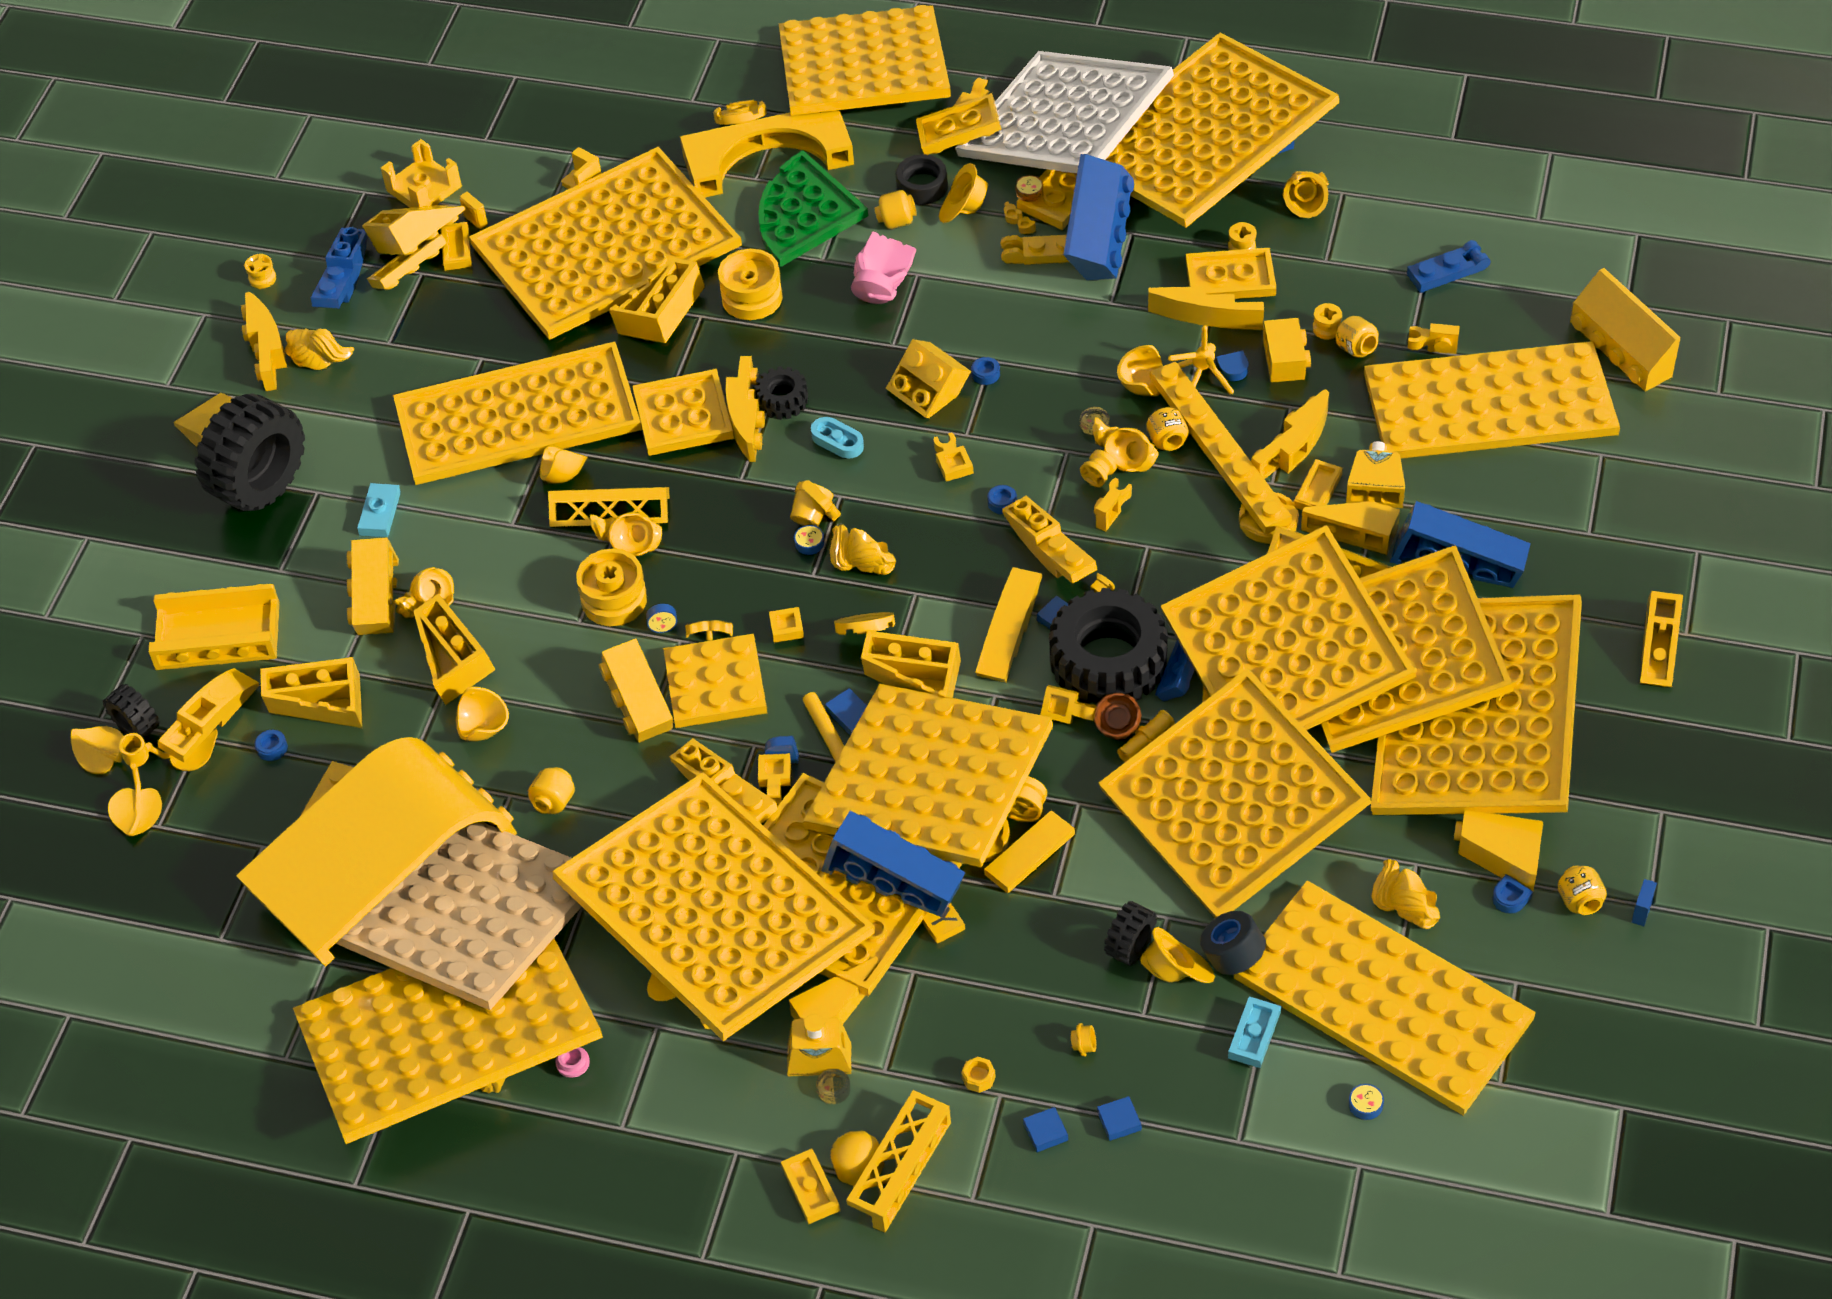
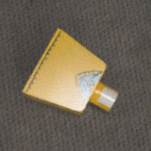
M1380 441L1371 443L1369 450L1357 451L1348 479L1346 503L1372 501L1382 505H1389L1393 508H1403L1405 482L1400 454L1397 452H1387V445Z
M811 1014L805 1019H795L792 1021L788 1040V1076L852 1074L851 1041L840 1019L823 1018L818 1014Z

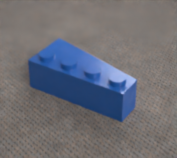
M1416 501L1397 535L1390 563L1401 564V560L1411 561L1456 545L1467 574H1472L1474 580L1514 588L1524 572L1531 543Z
M851 810L833 837L821 870L830 875L833 874L834 870L846 874V881L856 885L860 881L875 886L877 893L885 896L898 894L901 896L903 903L940 917L944 915L965 875V872L960 870L954 863L944 861L932 855L926 848L906 841L896 832L886 830L873 823L868 817L858 815Z

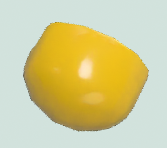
M863 1130L850 1131L838 1137L833 1143L830 1150L831 1161L841 1182L855 1186L880 1145L876 1137ZM884 1161L880 1162L877 1167L879 1175L884 1167Z

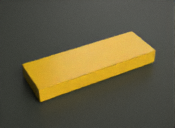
M1051 810L984 869L985 876L1006 893H1009L1075 835V828Z

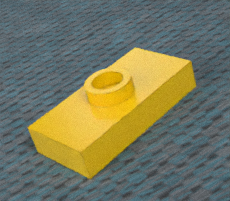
M813 1149L781 1161L782 1170L808 1225L840 1211L839 1202Z

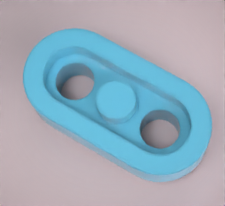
M821 417L816 419L811 425L813 441L842 458H855L864 450L862 434L834 418Z

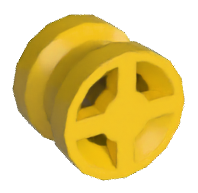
M1239 222L1231 226L1229 229L1230 240L1228 242V250L1256 249L1255 240L1257 232L1255 227L1245 222Z
M255 254L246 260L244 267L252 287L265 289L274 284L276 273L269 256Z
M1324 303L1316 307L1314 310L1313 333L1324 340L1336 338V332L1342 320L1341 309L1331 303Z
M1095 450L1090 455L1089 461L1084 462L1080 467V473L1083 479L1090 485L1102 487L1108 480V476L1116 471L1117 464L1114 458L1107 452Z

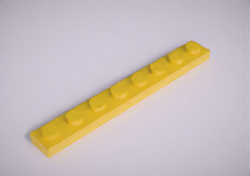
M1176 361L1150 371L1152 383L1169 406L1181 413L1188 426L1189 433L1264 534L1275 531L1276 526L1284 527L1291 524L1292 515Z

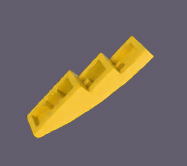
M1205 286L1148 288V312L1198 325L1228 329L1263 330L1264 302H1235L1234 294L1206 295Z
M1012 567L984 642L975 672L977 676L1007 683L1013 658L1017 657L1023 633L1028 628L1042 579L1041 573Z

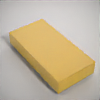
M467 222L454 223L440 228V232L447 243L442 247L445 271L472 267Z
M1315 459L1294 499V507L1303 510L1304 507L1327 505L1343 475V468Z

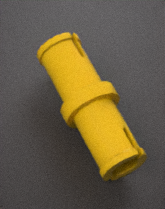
M1160 710L1145 726H1139L1135 735L1117 750L1119 757L1126 762L1175 724L1172 716L1165 710Z

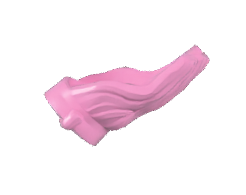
M872 232L865 246L856 256L853 271L855 278L851 285L852 293L859 299L872 304H884L893 300L897 293V287L904 280L912 265L916 249L907 244L903 245L900 241L891 238L887 239L884 235L880 237L878 233Z

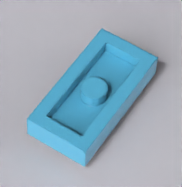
M370 483L357 527L359 536H389L401 494L399 485Z
M1249 996L1229 1048L1228 1059L1261 1068L1281 1013V1006Z

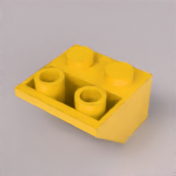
M912 339L886 389L925 418H930L959 395L971 371L931 342Z

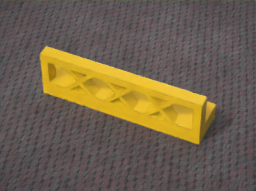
M669 487L548 491L550 527L590 526L591 520L582 511L589 502H597L605 509L600 518L603 519L608 513L613 518H616L618 516L611 509L619 501H627L635 509L633 512L643 514L656 523H668L667 499H670ZM632 500L643 501L637 506ZM648 500H660L661 517H649L641 508ZM602 501L614 502L608 507ZM573 502L584 503L578 508ZM556 503H568L576 512L568 520H557ZM580 514L585 520L574 519Z
M915 1090L911 1092L846 1199L847 1205L872 1217L873 1228L884 1233L888 1230L951 1124L949 1106ZM916 1103L931 1109L927 1118L917 1121L912 1120L910 1113ZM911 1131L914 1138L911 1145L896 1149L894 1143L896 1136ZM895 1158L897 1168L894 1173L879 1176L877 1167L880 1162ZM878 1186L881 1195L875 1205L859 1199L863 1190Z

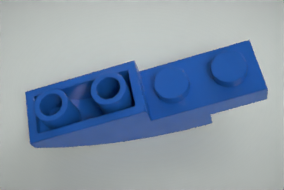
M355 227L340 229L325 257L327 267L311 296L312 307L339 309L342 302L350 301L361 271L368 235L364 229H357Z

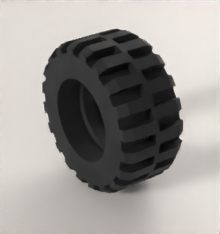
M251 393L231 399V403H224L220 407V411L217 414H213L210 418V424L207 428H204L201 434L203 437L201 442H198L196 449L198 452V456L195 457L196 474L202 488L210 495L242 511H254L264 508V505L267 506L275 502V498L281 496L286 491V486L294 480L295 477L293 475L296 469L299 470L301 465L300 458L301 455H304L305 447L303 442L305 441V434L299 418H297L293 411L259 394Z
M1101 588V592L1095 593L1093 590L1084 592V596L1081 598L1077 595L1069 600L1068 606H1062L1057 612V617L1052 620L1049 633L1050 667L1058 685L1062 688L1065 687L1067 690L1079 692L1080 701L1089 704L1090 702L1098 704L1104 696L1116 692L1128 694L1135 701L1140 700L1143 693L1145 695L1151 693L1155 689V684L1160 683L1167 666L1168 634L1165 628V621L1162 615L1157 613V608L1150 602L1145 604V598L1137 594L1129 595L1127 590L1122 589L1115 592L1110 591V588ZM1100 638L1120 639L1134 647L1124 655L1110 658L1099 657L1083 649L1086 644Z

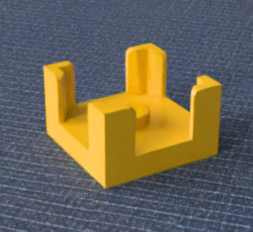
M422 139L411 146L415 162L395 175L392 162H388L381 167L386 191L410 208L437 205L462 187L457 163L448 158L446 159L447 166L444 168L433 161L430 145Z

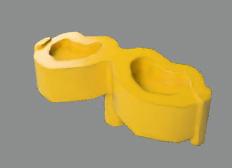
M1008 201L1005 202L1004 214L1007 223L1018 224L1021 234L1036 232L1035 221L1030 220L1029 217H1023L1022 210L1016 209L1014 204H1009Z
M719 620L698 621L685 625L686 638L690 634L706 631V639L708 641L713 640L712 631H721L733 636V624Z

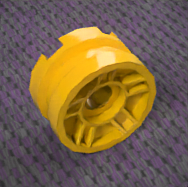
M1028 776L1009 812V818L1022 822H1033L1039 819L1047 797L1045 786L1038 780Z

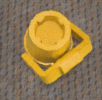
M809 480L797 483L790 515L791 520L802 526L814 525L818 527L824 514L833 522L841 515L832 502L834 495L830 490Z

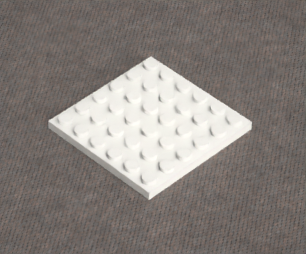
M1038 51L995 101L1002 130L996 131L990 136H982L970 140L964 145H957V154L959 157L1077 173L1080 154H1087L1104 160L1110 155L1173 78L1172 67Z

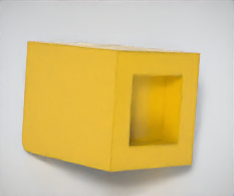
M578 147L572 152L574 169L561 180L562 186L570 189L601 174L599 158Z

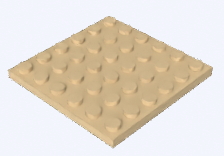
M484 822L470 824L455 832L335 944L491 1010L582 907L553 880L552 871L570 860L571 857L509 832H501L498 828Z

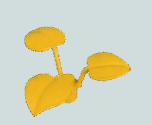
M107 726L72 729L71 744L76 760L87 772L93 774L107 773L113 767L114 761L121 762L122 759L131 767L135 790L125 788L116 792L109 801L108 814L113 824L124 834L135 836L151 828L158 820L162 811V800L158 791L153 788L141 790L138 767L148 760L149 752L162 759L170 758L172 766L178 770L193 771L201 768L208 762L214 749L218 731L215 728L184 763L170 754L153 747L151 742L145 744L142 736L137 733H129L123 736L119 730Z

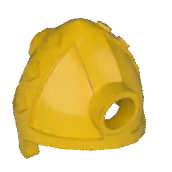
M1308 171L1294 172L1287 180L1282 194L1286 206L1299 217L1312 218L1318 216L1325 209L1328 202L1327 185H1329V182L1323 172L1318 174Z

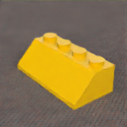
M1605 268L1600 269L1573 302L1570 322L1576 330L1583 333L1590 341H1593L1594 346L1599 348L1615 366H1618L1627 374L1633 383L1646 392L1673 376L1681 337Z

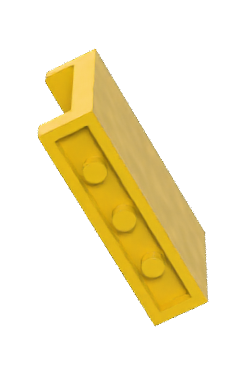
M257 584L178 593L170 592L154 595L153 601L157 609L155 642H149L148 652L155 670L277 659L280 602L273 584Z

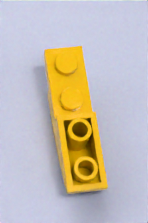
M247 292L245 293V304L241 305L242 317L244 322L246 321V324L242 325L243 338L245 342H250L252 351L255 352L256 359L259 360V363L255 364L257 380L263 381L265 391L277 390L276 369L287 368L283 344L277 325L267 307L254 294Z
M740 356L738 377H726L727 408L736 443L749 462H756L757 450H762V433H759V428H764L765 413L764 411H759L756 391L753 389V385H756L758 379V368H753L752 356Z
M1326 389L1318 395L1310 397L1297 411L1290 412L1284 420L1283 433L1278 434L1273 442L1264 449H1259L1254 453L1251 462L1264 479L1278 468L1289 474L1307 457L1316 445L1323 431L1328 412L1329 392Z
M1027 495L1002 509L1004 516L1019 538L1056 578L1063 575L1073 584L1097 570L1096 561L1061 532L1060 523Z
M235 668L217 676L200 689L177 712V720L158 740V748L184 763L217 725L223 727L259 687V682Z
M692 738L669 756L671 762L689 781L704 772L761 824L778 811L775 800L735 774L732 764Z

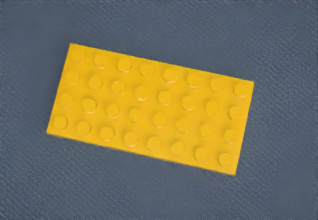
M1593 341L1364 366V377L1380 440L1387 445V452H1397L1400 454L1401 459L1619 435L1620 425Z
M616 342L393 395L415 485L541 455L547 446L566 449L642 430Z
M1308 880L1263 935L1266 940V946L1262 957L1254 966L1244 972L1234 974L1235 980L1462 1116L1470 1108L1535 1017L1533 1010Z

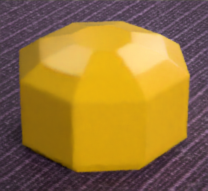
M978 1056L966 1061L961 1072L966 1088L978 1093L990 1089L996 1077L995 1069L990 1060Z

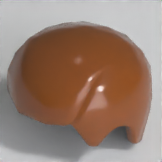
M1117 692L1104 696L1096 705L1094 713L1097 729L1105 737L1115 740H1122L1132 736L1140 726L1142 717L1140 707L1135 699L1128 694L1125 695Z

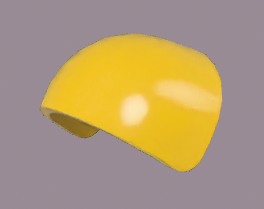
M1143 345L1130 350L1122 357L1117 367V375L1127 390L1142 396H1158L1160 394L1150 380V371L1163 366L1157 349L1152 345Z
M547 446L543 451L541 459L540 478L548 483L567 482L580 472L588 457L554 446Z
M468 687L464 690L459 700L456 717L457 731L462 740L471 742L489 739L505 727L509 719V712L505 702L499 695L481 687Z

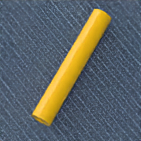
M810 692L803 697V702L836 762L844 748V744L817 694Z

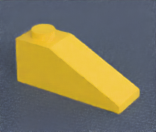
M1372 501L1304 507L1302 511L1301 530L1311 533L1327 525L1337 541L1387 555L1398 530L1400 509Z
M1651 591L1648 597L1640 684L1672 687L1683 595Z
M876 956L846 971V973L866 981L880 960ZM836 976L789 999L790 1011L794 1020L805 1019L811 1014H818L823 1018H838L844 1024L866 995L859 993L858 986Z

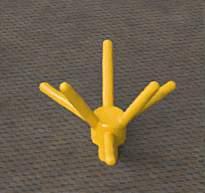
M1203 325L1201 347L1196 352L1170 355L1168 360H1185L1177 363L1180 368L1192 364L1197 368L1191 382L1195 388L1202 371L1210 368L1227 392L1233 394L1234 390L1214 363L1216 347L1214 344L1208 343V328L1206 325Z

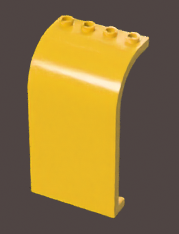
M406 737L388 742L368 754L236 876L326 967L335 959L329 949L455 832L470 824L487 821L491 826L496 825L501 832L506 831L514 835L517 832L511 824L514 818L502 806L497 809L492 804L494 800L483 788L479 790L472 786L474 781L462 769L457 772L453 768L455 764L444 752L438 754L423 740Z

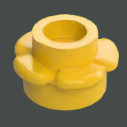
M1079 1023L1076 1030L1071 1031V1044L1073 1050H1078L1083 1057L1086 1056V1053L1096 1051V1035L1092 1025L1084 1026L1082 1023Z

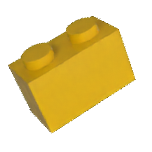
M1290 318L1264 321L1263 344L1270 381L1305 380L1306 368L1311 367L1310 351L1304 349V346L1307 344L1305 329H1300L1299 319Z

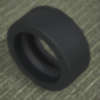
M919 154L904 159L896 169L897 191L903 190L907 195L911 194L914 203L917 205L931 204L940 200L948 188L946 165L933 155ZM919 174L932 175L937 178L935 181L925 185H916L907 181L910 177Z

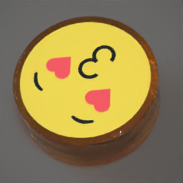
M1023 176L1015 184L1016 196L1022 201H1036L1043 195V182L1036 176Z

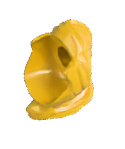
M294 329L286 333L287 345L285 353L291 357L298 367L322 370L331 365L332 362H340L350 358L354 351V347L340 346L327 329Z
M1096 417L1094 419L1092 428L1096 444L1104 447V451L1114 458L1119 470L1125 472H1145L1153 466L1159 452L1144 433L1135 428L1107 427L1099 418Z
M637 512L625 513L616 518L610 517L606 520L596 515H590L589 517L592 530L599 540L610 541L613 548L625 550L634 556H641L647 552L654 551L662 539V527L647 516Z
M836 525L832 529L834 535L831 541L830 558L835 568L841 571H849L857 567L861 572H874L881 575H887L894 569L896 559L893 554L888 552V546L885 542L877 543L860 529L852 528L849 533L845 525Z
M429 567L420 571L414 577L409 592H405L404 596L398 597L395 600L397 604L396 612L405 618H413L415 616L414 610L438 593L450 606L454 600L453 578L447 571L435 567Z
M1385 860L1383 863L1384 867L1373 886L1371 895L1373 903L1384 911L1397 910L1401 918L1413 922L1420 928L1429 929L1433 927L1440 919L1439 909L1435 906L1437 894L1427 890L1415 872L1409 869H1403L1400 872L1399 864L1396 860Z

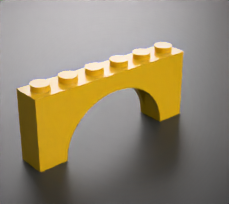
M840 110L793 116L789 112L680 136L683 158L691 183L705 198L723 194L722 183L727 171L745 156L765 149L794 148L804 150L818 157L828 170L854 165L852 143Z

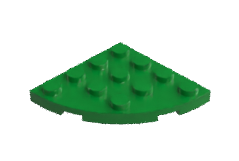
M804 150L786 161L779 168L780 172L772 181H768L762 193L758 212L762 241L768 253L777 260L779 267L784 266L869 216L868 208Z

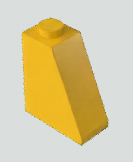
M1464 811L1463 822L1456 821L1454 840L1460 841L1458 854L1501 878L1507 874L1528 889L1534 891L1543 821L1493 813Z

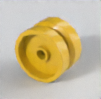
M743 249L728 255L720 263L718 277L723 307L728 314L738 319L751 321L765 318L779 308L783 298L778 262L771 254L759 249Z
M615 548L604 549L589 555L581 562L576 572L577 586L582 609L590 620L599 625L619 626L635 620L643 612L647 603L646 587L643 580L642 566L634 555L625 550Z

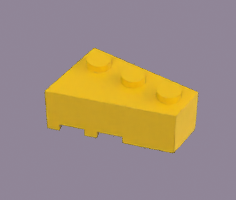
M672 258L648 277L649 283L639 291L633 289L629 293L630 298L622 305L618 306L615 304L609 311L617 333L666 343L705 288L697 262Z
M388 538L351 540V551H347V565L349 569H352V579H347V593L349 597H352V607L347 608L348 624L353 626L357 635L394 633L396 603L393 600V588H397V578H393V566H398L399 558Z
M439 593L414 610L421 641L424 644L427 655V663L433 677V685L445 705L461 695L466 688L472 687L496 670L485 650Z
M867 630L861 660L864 674L885 685L935 694L943 698H953L961 657L959 645L956 642Z
M635 638L602 651V663L598 664L604 681L607 682L611 690V696L616 707L620 708L625 716L623 722L628 734H634L636 740L640 743L672 730L673 717L637 639Z
M353 657L260 669L261 697L269 713L362 728L360 674Z

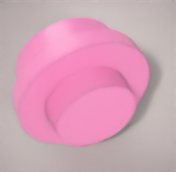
M581 1047L556 1057L558 1072L569 1078L578 1077L585 1073L590 1063L588 1053Z

